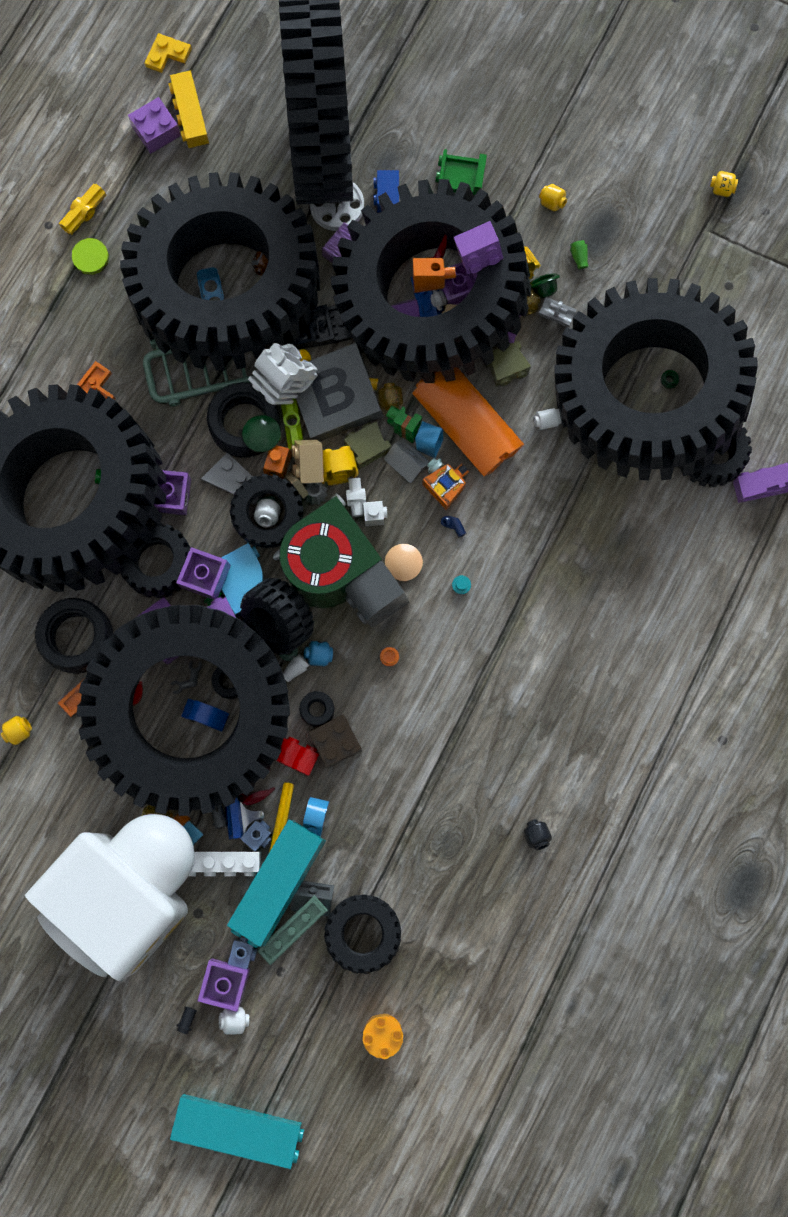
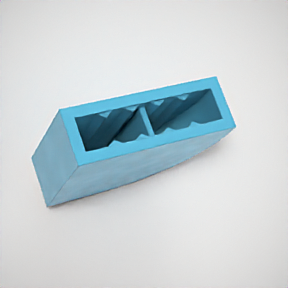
M249 543L221 557L231 565L222 586V591L237 617L241 616L240 604L244 594L264 580L263 571L257 559L260 555L255 546L251 548Z

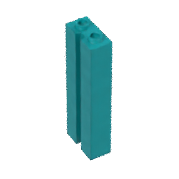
M289 819L228 922L227 926L231 928L230 932L238 937L244 936L248 939L247 943L255 948L266 946L326 840L294 820Z
M183 1094L180 1097L170 1140L291 1169L292 1163L297 1164L299 1150H296L297 1142H302L304 1129H301L302 1122Z

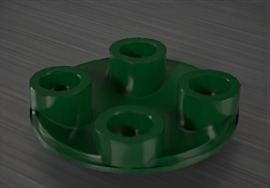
M258 415L246 422L243 427L242 436L245 444L251 450L261 453L273 449L280 442L281 431L278 423L273 418L266 415Z

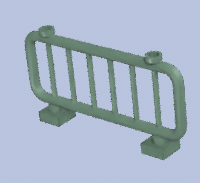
M155 339L150 341L153 351L148 352L143 359V368L151 398L158 403H169L171 407L180 405L181 399L220 391L233 383H251L248 380L250 376L246 375L245 368L241 369L242 378L229 381L225 367V371H223L225 382L211 385L205 363L203 371L207 386L192 389L185 360L183 367L189 390L174 393L165 356L172 354L171 349L166 354L158 348ZM160 356L163 359L171 393L165 396L157 394L150 361L153 358Z

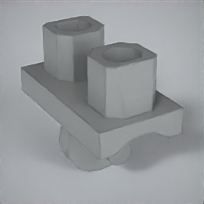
M546 297L538 315L557 322L562 326L569 327L577 309L563 304V301L558 302Z

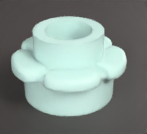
M432 459L427 465L428 472L433 473L443 467L442 459Z

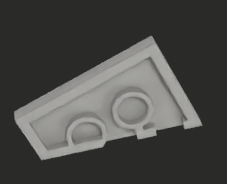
M226 453L201 480L235 495L236 489H239L245 480L248 481L253 476L232 456ZM261 494L253 499L251 504L256 505L257 501L259 499H262L266 494Z

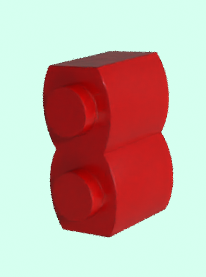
M293 737L284 738L281 745V753L275 761L306 776H310L319 757V754L316 753L317 749L306 745L305 748L299 745L300 741Z

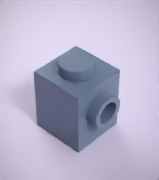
M256 820L240 839L257 852L261 846L265 848L272 840L270 838L272 833L269 831L271 827L263 820L261 822Z
M245 937L235 939L228 965L248 969L250 962L255 961L257 949H254L253 946L247 943L248 939Z

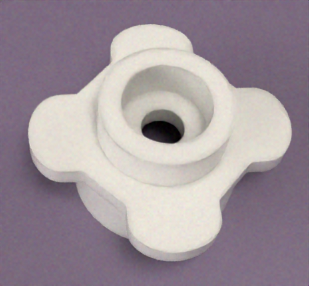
M433 290L431 302L440 311L442 306L447 304V300L441 290L438 292Z

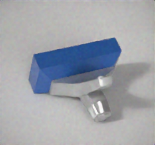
M236 798L235 803L225 807L229 840L241 838L252 821L264 819V812L250 811Z

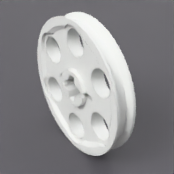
M353 183V201L339 202L337 213L336 202L324 203L321 207L310 204L314 220L325 229L337 231L343 224L340 220L342 216L345 215L350 218L346 222L348 225L352 220L358 222L361 219L364 198L359 187ZM358 202L360 206L357 209H353L350 207V204ZM330 215L332 219L329 222H325L322 220V217Z

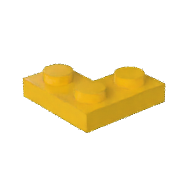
M158 33L145 60V67L162 73L168 58L185 64L192 50L191 45Z

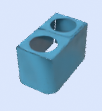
M214 267L199 270L197 272V279L202 299L209 300L211 297H218L220 300H224L218 270ZM208 280H214L217 283L215 291L208 292L205 290L204 285Z
M422 421L415 438L416 450L436 458L443 442V428Z

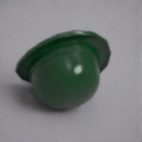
M554 273L541 275L530 282L531 288H533L539 298L550 297L557 292V279L560 278V275Z

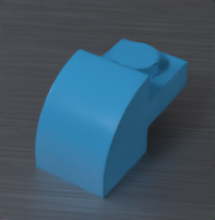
M310 797L306 808L303 827L320 837L329 801Z

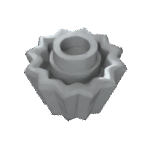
M322 482L305 483V489L309 494L305 497L306 502H310L311 505L315 503L319 505L320 502L325 501V497L328 496L326 492L328 488Z

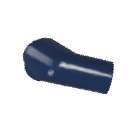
M448 515L441 518V525L454 529L458 538L467 534L459 518Z

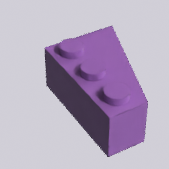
M788 463L770 468H762L752 473H740L733 481L738 503L788 493Z

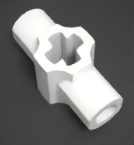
M361 478L348 479L349 490H346L347 506L351 507L352 517L364 516L363 503L366 502L365 488H361Z

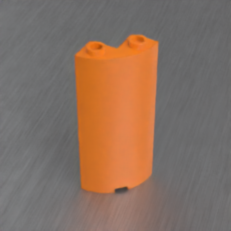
M458 367L454 368L456 380L446 382L441 371L435 372V383H425L421 379L416 384L417 388L412 394L483 476L493 473L504 460L513 457L523 447L524 443Z

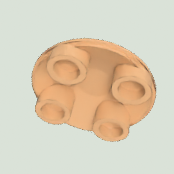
M399 544L392 547L385 557V566L393 577L399 581L407 582L415 578L422 569L423 560L420 552L409 544Z

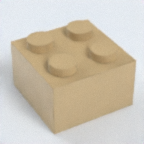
M317 439L294 440V445L291 446L292 457L295 459V464H292V474L301 483L324 482L322 443Z

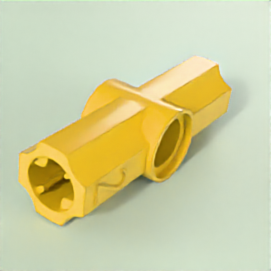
M93 184L81 198L78 197L72 202L70 211L59 222L60 227L69 235H73L84 221H89L93 217L95 208L107 196L106 192L99 185Z

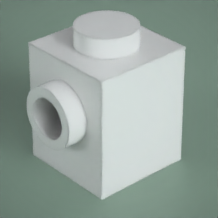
M382 501L364 502L365 527L384 525V518H387V507H383Z

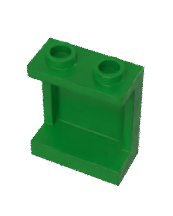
M444 149L443 155H439L438 166L441 167V170L436 173L435 183H439V179H448L454 193H456L460 182L470 185L471 191L475 196L479 189L482 190L487 155L480 154L479 159L448 155V150Z

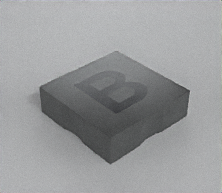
M356 343L308 361L318 369L316 371L318 376L305 391L296 393L298 395L296 399L312 440L317 439L321 442L339 435L349 428L362 426L384 417L376 392L370 382L361 351Z

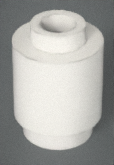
M552 408L536 412V416H534L535 426L539 427L540 430L562 424L559 409Z

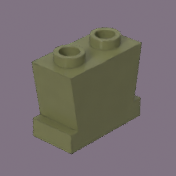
M519 340L511 343L504 352L500 349L494 350V361L486 366V368L490 366L495 387L508 385L515 378L522 379L526 377L531 368L521 353Z
M376 421L365 424L361 430L349 433L344 439V445L350 446L354 453L359 470L386 455L392 447L388 440L384 442Z

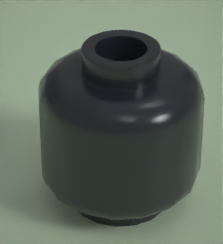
M537 819L529 821L527 827L523 830V835L530 848H535L538 851L550 845L549 842L552 840V835L545 822H538Z

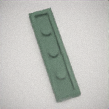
M314 895L270 937L266 946L260 947L257 951L271 965L322 917L328 909Z

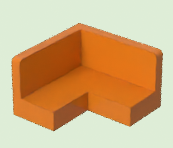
M95 361L77 385L86 393L92 388L99 391L106 399L108 396L114 400L116 399L102 388L111 376V371Z

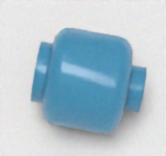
M311 641L309 646L304 648V658L307 659L309 665L327 666L329 662H332L333 648L330 647L328 642Z

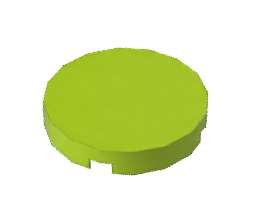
M87 238L75 245L72 250V260L79 271L84 274L94 275L100 273L105 265L107 266L109 253L101 241Z

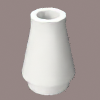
M300 654L297 657L294 656L283 671L287 682L307 671V667L310 666Z

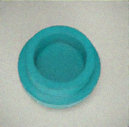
M457 576L452 582V588L457 594H466L471 588V581L466 576Z

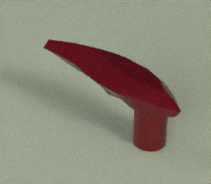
M444 235L434 257L429 258L443 259L447 235Z
M275 787L258 791L250 796L240 794L238 800L244 805H254L268 797L275 790Z

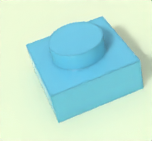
M188 821L183 826L189 833L193 845L204 835L191 821Z

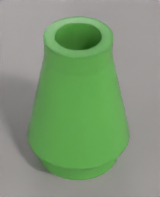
M581 240L570 244V252L578 270L587 268L588 249L585 241Z

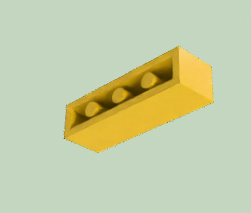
M191 70L170 75L172 83L168 84L171 94H175V99L172 100L175 110H179V114L176 115L179 126L183 125L184 130L180 131L183 142L187 141L188 148L209 144Z

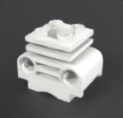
M273 343L270 349H264L255 362V367L258 370H254L252 372L254 376H250L248 380L252 383L255 390L265 396V400L272 405L292 404L294 401L291 398H297L298 395L296 393L305 391L318 376L316 374L318 369L306 360L300 362L302 356L293 344L281 346L278 343Z

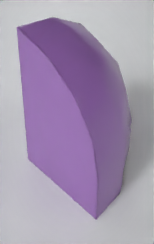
M416 298L391 305L399 312L420 317Z

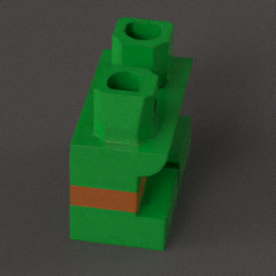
M391 406L386 414L388 418L387 424L394 427L395 434L413 444L422 424V416L416 413L414 417L406 414L404 406H402L401 410Z

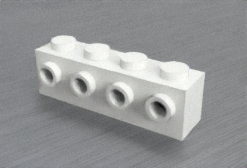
M194 852V863L189 876H196V872H204V876H216V872H224V876H236V872H244V876H256V872L261 868L262 852Z

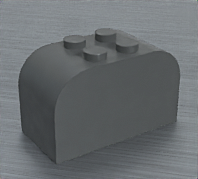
M382 560L354 579L344 590L347 593L345 597L347 602L353 609L357 607L359 610L356 614L364 625L368 623L371 627L380 624L410 603L405 592Z

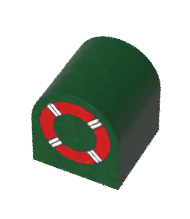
M337 496L294 524L284 536L280 547V563L286 581L290 586L297 589V592L304 597V601L309 606L315 608H331L345 602V597L347 596V593L344 591L345 588L354 579L382 560Z

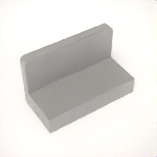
M404 438L394 443L384 457V460L409 483H412L418 474L427 468L429 463Z

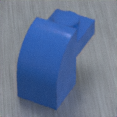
M188 699L181 717L222 732L229 713L203 702Z

